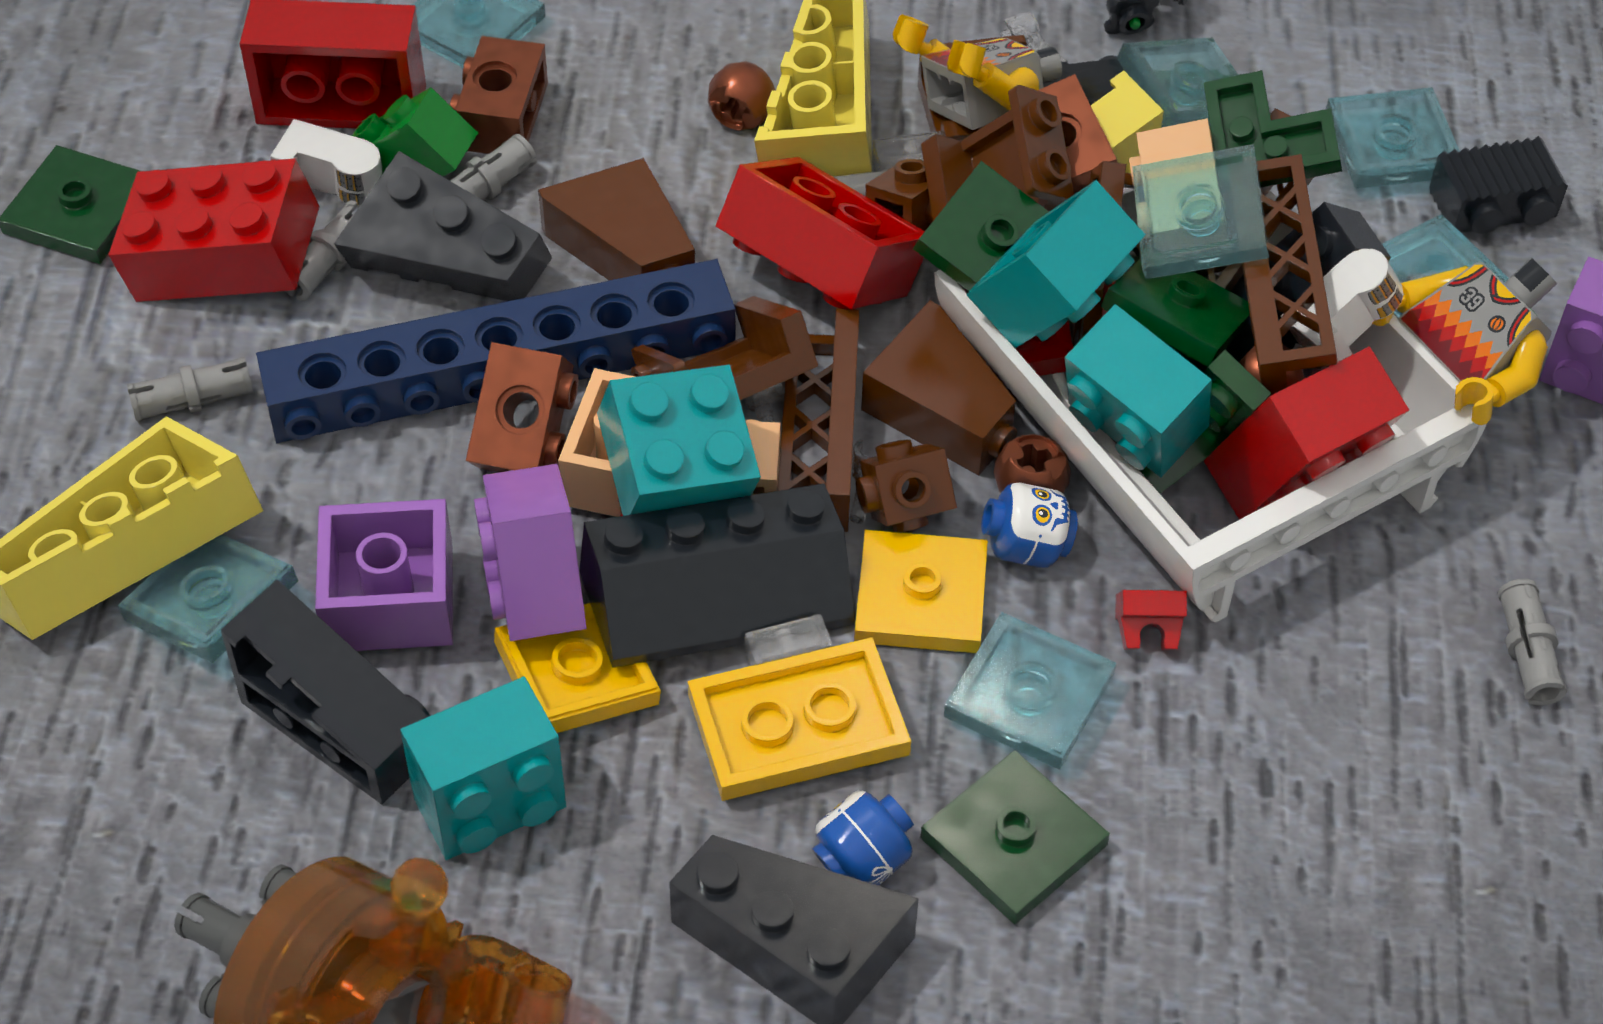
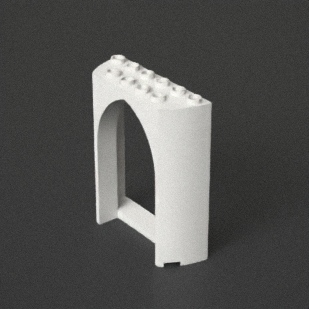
M1124 188L1121 208L1136 222L1138 220L1137 209L1145 208V191L1135 193L1134 189ZM1271 190L1266 195V197L1273 201L1277 198ZM1281 222L1267 242L1274 246L1277 245L1293 228ZM1238 236L1230 244L1231 251L1224 252L1222 256L1238 252L1240 249ZM1132 250L1129 254L1135 260V262L1132 264L1133 266L1139 260V258ZM938 270L934 272L935 288L941 308L1050 438L1062 448L1069 460L1182 591H1187L1188 598L1215 623L1227 617L1237 579L1398 494H1401L1419 514L1431 508L1438 499L1434 494L1438 480L1452 465L1462 467L1487 425H1477L1472 422V408L1474 404L1466 405L1458 411L1454 409L1455 391L1459 381L1393 314L1390 322L1384 326L1372 324L1349 348L1355 354L1370 346L1410 411L1391 426L1395 436L1380 447L1200 540L1145 476L1118 453L1115 448L1116 443L1101 429H1098L1095 433L1087 430L1069 411L1067 380L1064 373L1039 376L1001 332L968 298L966 294L969 291L943 271ZM1223 271L1215 273L1216 279L1219 278ZM1314 368V370H1313V372L1311 373V375H1313V374H1315V373H1317V372H1319V371H1321V370Z

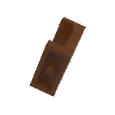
M1017 85L1008 91L1011 110L965 139L959 141L935 134L921 143L933 221L980 161L984 162L1049 212L1074 195L1071 165L1067 156L1061 123L1062 115L1058 107L1057 96Z
M756 296L734 304L744 337L732 341L725 346L685 362L643 344L631 349L636 364L635 367L631 368V376L635 377L730 364L740 400L818 367V363L802 312Z

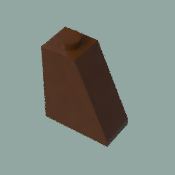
M644 158L538 190L541 227L545 236L607 280L695 263V248Z
M931 300L863 372L862 411L921 444L929 443L945 448L946 457L978 476L994 458L997 459L1005 444L1017 436V428L1013 427L1016 400L941 306Z

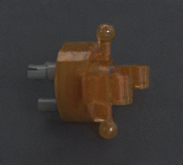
M344 856L320 860L298 873L282 864L274 867L264 878L259 892V897L263 899L261 901L263 907L256 915L247 913L241 916L212 901L209 896L203 893H196L187 898L181 906L202 916L203 922H195L178 912L175 917L174 927L179 936L190 939L218 954L220 962L226 967L225 973L221 974V977L215 976L207 983L199 999L200 1013L210 1019L214 1018L213 1024H563L572 989V980L562 970L503 940L486 935L470 934L461 936L464 924L457 920L447 923L441 909L449 891L447 875L440 865L427 858L406 860L395 870L392 877L356 859Z

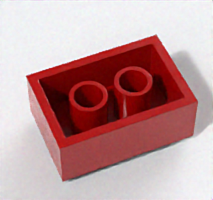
M250 0L240 40V49L256 124L290 126L293 119L320 127L356 129L371 114L375 113L378 117L383 116L390 106L403 95H407L411 99L426 90L416 5L302 0Z
M800 157L740 164L715 227L733 237L732 242L737 248L752 255H763L778 264L777 271L781 275L795 282L809 283L823 292L822 298L828 304L838 309L852 310L907 297L924 259L923 256L913 250L915 244L925 232L924 230Z
M296 158L137 172L108 256L136 302L294 291L297 288L320 206Z
M1369 346L1337 362V364L1331 365L1269 396L1204 460V463L1240 520L1385 444L1395 436L1391 426L1410 410Z

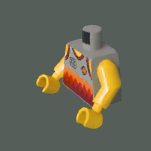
M904 14L899 16L892 34L893 40L903 50L921 55L920 62H922L928 108L971 130L981 128L1011 110L1008 96L1010 89L1017 85H1022L1039 90L1044 88V82L1058 79L1062 74L1061 59L1054 47L1035 50L1008 38H998L975 44L954 40L950 49L937 39H933L929 43L925 42L924 38L929 25Z
M1530 258L1505 283L1483 262L1474 263L1470 267L1463 266L1401 283L1404 295L1397 310L1403 314L1398 319L1459 381L1455 391V410L1458 411L1466 405L1474 404L1472 408V422L1477 425H1484L1490 421L1492 410L1495 407H1501L1537 385L1548 349L1546 342L1549 340L1552 331L1539 319L1531 308L1556 286L1557 282L1533 258ZM1393 313L1385 318L1374 320L1372 324L1376 326L1386 325L1392 319Z

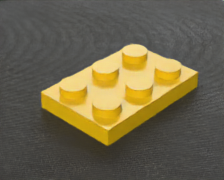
M873 637L688 681V696L722 801L909 756L911 752V739Z

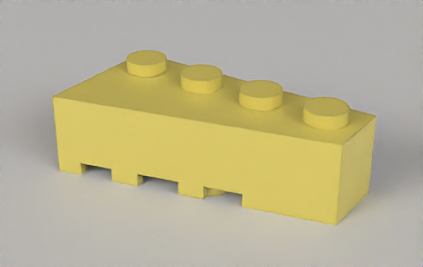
M803 0L793 28L794 40L789 52H785L780 65L781 77L776 91H771L766 105L768 115L764 126H759L754 140L758 162L800 157L832 177L872 172L870 41L866 0Z
M167 416L0 539V619L31 640H34L263 512L238 455Z

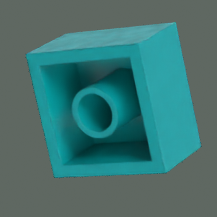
M1095 180L1036 220L966 295L1014 348L1034 336H1037L1043 342L1056 333L1068 319L1072 323L1077 322L1100 301L1101 298L1095 290L1103 281L1106 285H1110L1132 266L1135 260L1129 253L1146 234L1100 183Z
M1116 304L1065 356L1068 404H1070L1069 411L1087 430L1095 433L1098 429H1101L1116 441L1115 448L1118 453L1136 469L1143 470L1147 466L1161 478L1209 427L1212 379Z
M730 364L609 381L597 411V416L623 516L749 496L753 493L761 475Z
M525 676L400 729L414 801L445 860L462 853L471 854L479 852L491 845L496 838L523 826L540 825L549 820L557 811L567 807L559 736Z

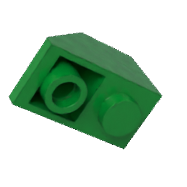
M430 87L411 99L407 95H403L381 117H378L375 113L371 114L356 128L352 136L367 140L379 149L382 173H384L398 151L444 177L456 170L478 132Z

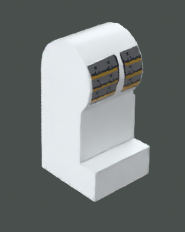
M293 119L270 156L271 160L296 158L311 189L337 194L345 203L356 201L357 206H361L383 174L379 149L373 143Z
M1360 249L1350 253L1323 277L1337 362L1353 355L1349 346L1372 325L1371 323L1374 320L1389 316L1402 302L1404 295L1402 284L1382 252L1375 249ZM1313 303L1308 310L1315 314ZM1298 321L1290 329L1302 348L1321 345L1319 334Z

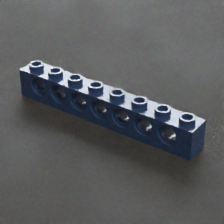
M718 259L265 350L256 352L277 444L296 439H308L315 435L353 427H365L373 423L410 415L427 414L434 410L472 402L478 403L491 342L562 355L574 365L572 373L578 375V380L591 378L594 368L610 372L630 370L636 366L631 349L642 344L678 359L701 355L725 346L736 340L735 306Z

